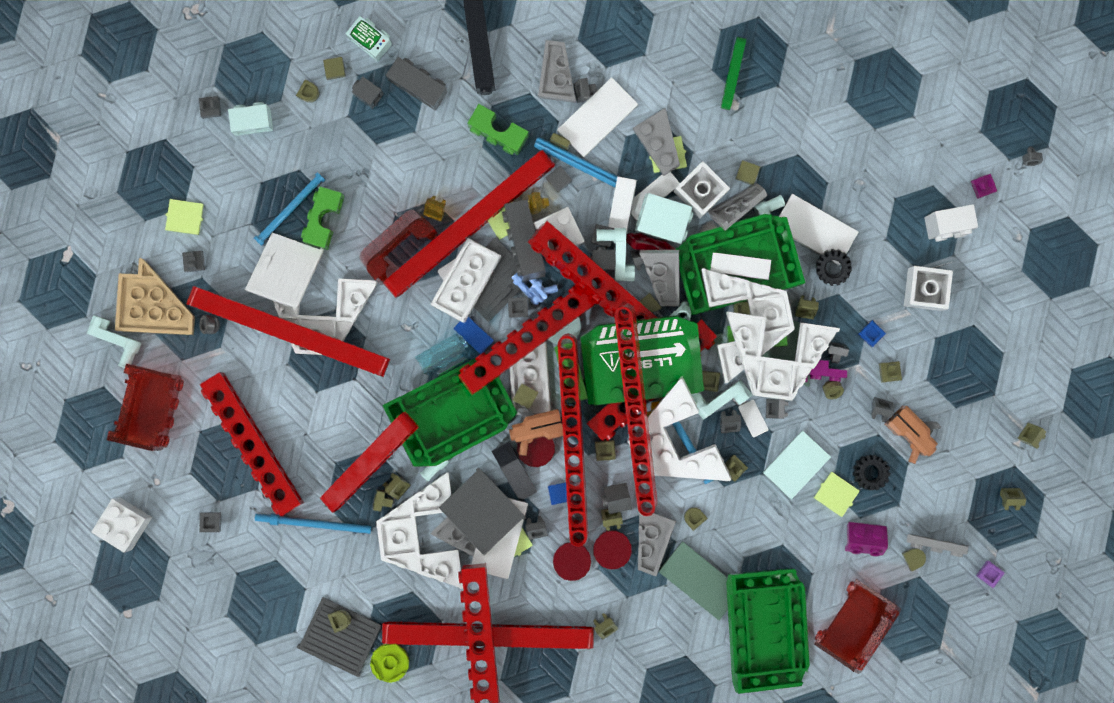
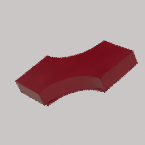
M643 233L626 234V242L635 250H676L665 240L653 239Z

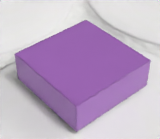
M987 560L976 576L991 588H994L1004 575V572Z

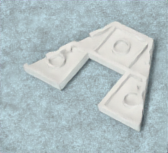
M704 268L701 269L709 307L747 300L750 315L766 317L761 356L795 330L787 291ZM736 342L717 345L725 383H728L744 370Z
M338 279L336 317L299 315L300 304L295 311L290 306L276 301L273 302L279 318L344 341L378 281ZM292 344L296 354L322 355Z
M726 312L749 386L754 396L792 401L798 389L805 383L810 371L815 368L821 359L822 353L829 347L828 344L836 332L840 330V328L800 323L795 361L761 357L766 317Z
M683 376L679 378V381L668 391L662 401L657 404L648 416L654 475L731 481V475L716 444L680 458L665 429V426L699 413V409ZM639 427L636 432L643 433V429ZM642 445L636 446L638 451H646ZM640 464L643 471L648 470L646 465Z
M449 472L386 514L376 523L382 561L463 589V583H459L458 572L461 571L459 549L420 554L416 516L443 513L439 507L452 495Z

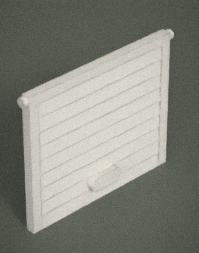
M272 233L245 290L290 306L296 311L324 249H317Z

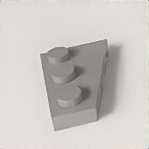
M546 40L538 98L576 103L565 43Z
M665 108L633 127V131L663 176L680 166Z
M756 183L709 210V216L722 229L727 230L764 199L767 193L763 187Z
M640 250L641 259L644 261L645 269L651 279L652 287L660 306H679V250Z
M639 513L638 570L657 576L676 521L653 513L651 516H643Z
M448 517L430 533L455 548L474 556L476 547Z
M912 534L907 536V542L911 543L910 547L922 549L923 546L931 547L930 551L938 553L947 550L951 551L950 555L963 557V554L967 555L969 545H958L949 541H938L933 538Z

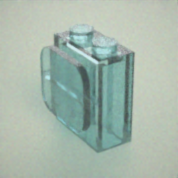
M454 334L415 356L424 374L429 375L438 370L436 373L438 376H441L469 361L468 356H463L468 353L466 348L469 345L463 336L459 337V335Z

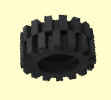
M831 249V251L826 250L817 259L816 273L819 279L823 280L826 285L827 283L830 286H833V284L840 285L841 282H846V279L850 277V272L852 271L851 261L845 252H841L839 249L837 251ZM832 260L838 261L842 266L840 272L830 274L826 270L828 262Z
M874 455L860 457V460H857L855 462L856 465L853 466L854 472H852V475L855 477L854 481L858 483L857 485L867 490L883 488L886 486L885 483L889 482L888 476L891 475L888 471L890 467L886 465L887 462L882 460L883 458ZM869 465H874L878 469V476L874 480H868L864 475V471Z

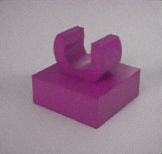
M991 173L971 181L977 199L997 192Z

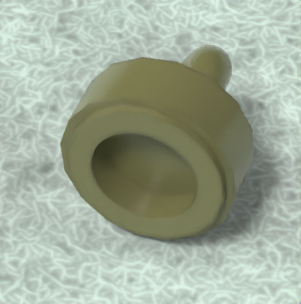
M827 381L822 386L823 392L828 399H837L844 393V389L838 381Z

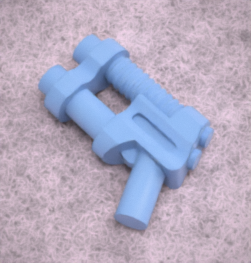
M516 273L511 277L514 280L513 283L528 296L533 305L544 302L547 299V295L558 292L556 284L544 288L541 279L529 280L532 286L528 288L522 281V276H518Z

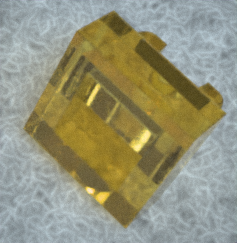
M532 192L528 195L531 214H538L541 212V208L549 206V198H540V192Z
M436 196L427 198L423 215L442 221L446 200L443 199L442 202L436 201Z

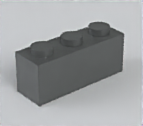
M397 57L385 75L387 80L436 111L448 92L445 87L446 84L438 78L434 80L429 77L430 74L423 68L419 70L413 66L414 63L409 59Z

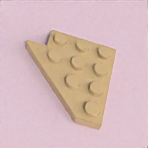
M139 258L138 274L119 273L115 331L194 335V314L145 259Z

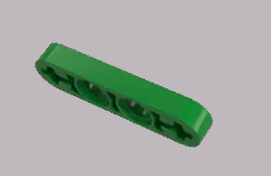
M736 37L721 109H731L746 38Z

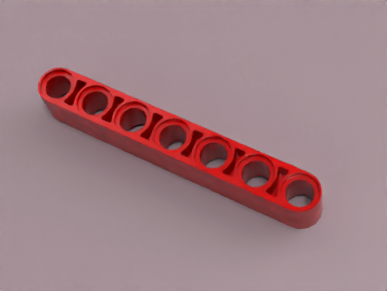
M406 411L400 414L320 497V500L332 513L340 509L418 429L417 423Z

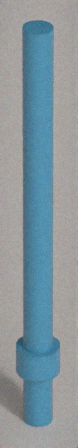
M271 513V515L255 514V521L268 522L270 525L277 526L279 524L367 534H371L372 526L284 517L275 513Z

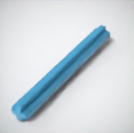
M540 137L536 139L535 148L544 150L545 153L616 187L618 176Z

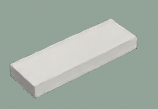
M671 172L665 176L661 175L634 197L631 216L635 221L638 220L645 194L650 193L665 198L680 184Z
M617 177L608 227L626 228L627 234L637 180Z
M713 253L710 271L769 280L771 260Z

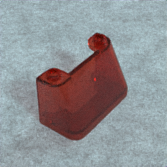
M408 210L361 251L359 256L361 263L379 284L383 285V282L388 278L386 270L390 265L384 258L406 238L413 234L417 240L428 238L432 241L439 235L435 228L418 211Z
M856 579L855 582L851 581L846 589L848 598L829 628L823 631L819 630L816 634L814 645L853 672L860 674L898 618L901 608Z

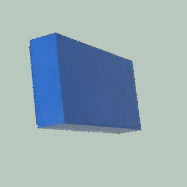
M469 317L465 323L460 321L453 328L480 354L485 352L494 342Z

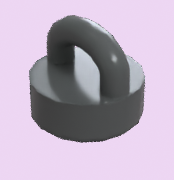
M1032 146L1028 147V154L1022 157L1025 166H1036L1043 162L1042 153L1036 152Z
M203 315L199 323L200 331L203 334L217 333L220 326L219 319L213 315Z

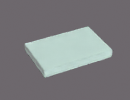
M801 431L762 473L790 499H793L831 457L804 431Z

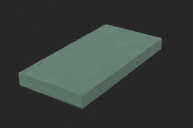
M682 541L658 572L720 621L728 610L726 587L728 577Z

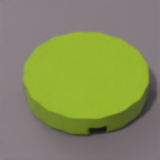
M398 644L380 645L371 657L370 667L372 673L377 679L387 683L399 681L405 676L409 668L408 653Z

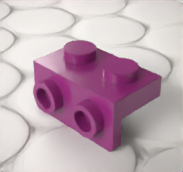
M848 522L845 551L853 554L865 553L875 557L884 555L888 549L887 526Z

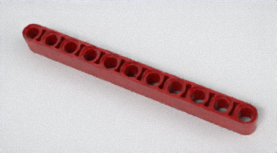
M544 150L538 152L390 275L383 284L395 298L402 295L462 245L467 238H470L486 225L489 218H494L500 213L504 204L512 203L555 166V163Z
M195 286L192 287L186 303L384 377L390 362L389 358Z
M625 303L615 311L614 317L635 491L639 513L643 516H651L657 507L658 500L636 313L631 304ZM623 309L627 310L630 314L629 318L622 317L620 311ZM623 330H630L632 333V337H625L623 335ZM625 349H631L634 352V356H627ZM627 369H634L637 375H629ZM630 388H636L639 395L631 394ZM632 408H639L641 410V414H635L632 411ZM634 427H641L643 429V433H637ZM642 445L646 451L640 452L636 446ZM640 464L646 465L647 468H648V470H646V471L641 470V469L639 468V465H640ZM641 484H648L650 489H644ZM649 502L651 503L652 507L647 508L644 506L643 503Z
M567 333L561 336L558 341L569 538L574 546L580 547L586 543L589 531L577 339L574 335ZM563 339H570L573 344L572 347H564ZM570 358L573 361L574 366L570 368L566 367L564 365V359ZM572 378L575 385L568 387L565 384V379ZM569 397L574 398L576 405L569 406L566 403V399ZM574 417L577 420V424L570 425L567 422V418ZM574 436L578 439V443L571 444L568 438ZM577 456L580 462L572 463L569 457ZM578 475L581 481L573 482L571 476ZM578 494L581 496L582 500L575 501L573 500L572 495ZM579 513L583 516V519L576 520L573 514ZM581 532L584 538L578 539L574 533Z
M383 622L382 643L469 646V642H465L464 630H467V623ZM473 624V626L480 629L483 627V624ZM492 624L495 647L594 648L593 627ZM482 641L474 643L475 646H485Z

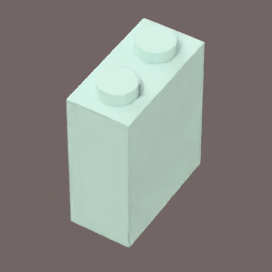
M647 193L644 196L634 231L681 244L687 237V223H690L693 217L692 206Z

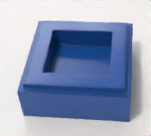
M873 320L858 333L870 347H874L886 334Z
M566 482L548 486L551 505L567 502Z

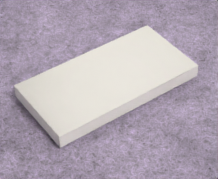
M611 77L557 129V132L562 137L568 139L570 145L584 158L638 106V103Z
M794 194L790 196L779 217H787L793 240L819 255L824 254L826 250L831 251V249L836 251L839 249L847 254L859 233L857 230ZM832 260L833 263L838 266L840 265L838 261Z
M467 238L430 305L465 323L502 256Z
M532 337L522 338V340L529 343L532 341ZM546 342L510 367L511 399L516 411L524 407L513 401L521 384L539 392L529 411L534 414L551 411ZM508 345L509 354L516 353V347Z
M508 498L525 515L528 503ZM522 519L485 555L475 548L471 564L486 563L487 574L508 579L524 520Z

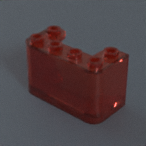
M126 364L124 373L128 374L129 379H125L124 383H127V388L119 419L114 422V425H117V427H115L114 431L108 432L107 441L149 451H161L169 444L170 437L168 434L174 425L173 414L179 405V399L177 398L179 391L183 388L184 380L177 374L134 364Z

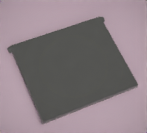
M497 236L486 248L502 257L474 306L488 322L508 303V298H513L521 290L513 283L514 280L511 278L517 273L515 265H518V261L498 241L499 238Z
M478 467L476 469L477 472L456 490L439 509L485 555L522 519L525 520L526 517Z
M322 597L301 643L297 645V648L356 677H360V671L382 625ZM338 610L347 611L351 616L350 625L346 629L334 633L328 614Z

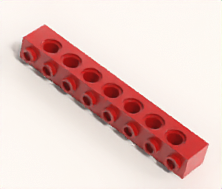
M548 221L541 224L529 239L528 243L536 253H541L546 258L545 260L548 264L557 267L563 277L573 281L575 287L589 295V299L593 303L599 304L608 316L614 317L615 311L619 306L628 303L634 307L636 318L639 320L657 318ZM548 241L554 245V250L548 247ZM563 254L568 257V263L563 260ZM578 267L583 271L582 276L577 271ZM592 280L596 281L597 288L593 287ZM607 292L611 295V301L607 299ZM627 310L625 313L620 311L622 317L629 318L630 314Z
M573 286L568 290L569 295L564 298L562 296L558 297L553 301L554 306L549 309L545 307L537 313L539 317L534 320L528 319L522 324L523 328L518 332L516 329L506 336L508 338L503 343L498 341L491 347L492 351L487 355L483 352L475 358L477 362L472 366L467 364L459 370L461 372L458 376L471 395H474L592 308L595 303L589 299L590 296ZM575 300L578 307L575 309L570 308L568 301ZM554 311L562 313L563 317L561 320H556L553 317ZM544 322L547 325V330L540 331L537 324ZM524 333L530 334L532 341L529 343L524 342L522 335ZM514 345L517 350L516 353L509 354L506 351V346ZM498 356L501 359V364L493 365L490 358ZM478 367L483 368L486 372L485 376H476L475 369Z
M700 320L697 324L701 352L704 348L709 350L716 343L714 339L717 336L703 320ZM622 402L607 404L586 423L602 441L604 439L607 441L616 434L614 430L619 425L623 428L627 424L626 413H622L619 410V405ZM637 407L632 408V411L635 414H638L641 411ZM607 415L615 417V424L613 426L605 424L604 420Z
M219 372L199 384L202 388L200 390L201 394L206 400L209 399L212 404V412L222 420V428L225 432L230 433L233 446L241 451V459L252 469V477L256 482L259 481L263 487L261 488L263 495L266 498L269 497L273 503L271 505L273 511L277 515L284 516L302 505L304 501L225 373ZM219 391H222L224 393V398L222 401H219L217 399V393ZM229 407L234 409V415L231 418L227 415ZM240 423L244 426L242 434L237 432V426ZM249 440L254 442L253 450L247 448ZM259 456H262L265 460L262 467L257 464ZM268 473L274 474L275 480L273 483L267 481ZM279 489H282L285 492V497L283 500L277 497V491Z
M486 563L463 565L461 571L458 572L459 583H463V591H460L461 603H465V610H462L463 622H467V630H464L465 642H469V649H466L467 661H471V668L468 669L469 681H473V688H470V697L475 703H481L480 701L483 699L489 700L490 703H500ZM470 582H476L479 585V588L477 590L470 589L468 584ZM474 601L479 602L481 608L473 609L470 604ZM475 621H480L483 624V627L477 629L473 626L472 623ZM476 641H482L484 642L485 646L483 648H478L475 646L474 643ZM483 660L487 665L479 667L476 662ZM486 680L489 685L483 687L478 682Z

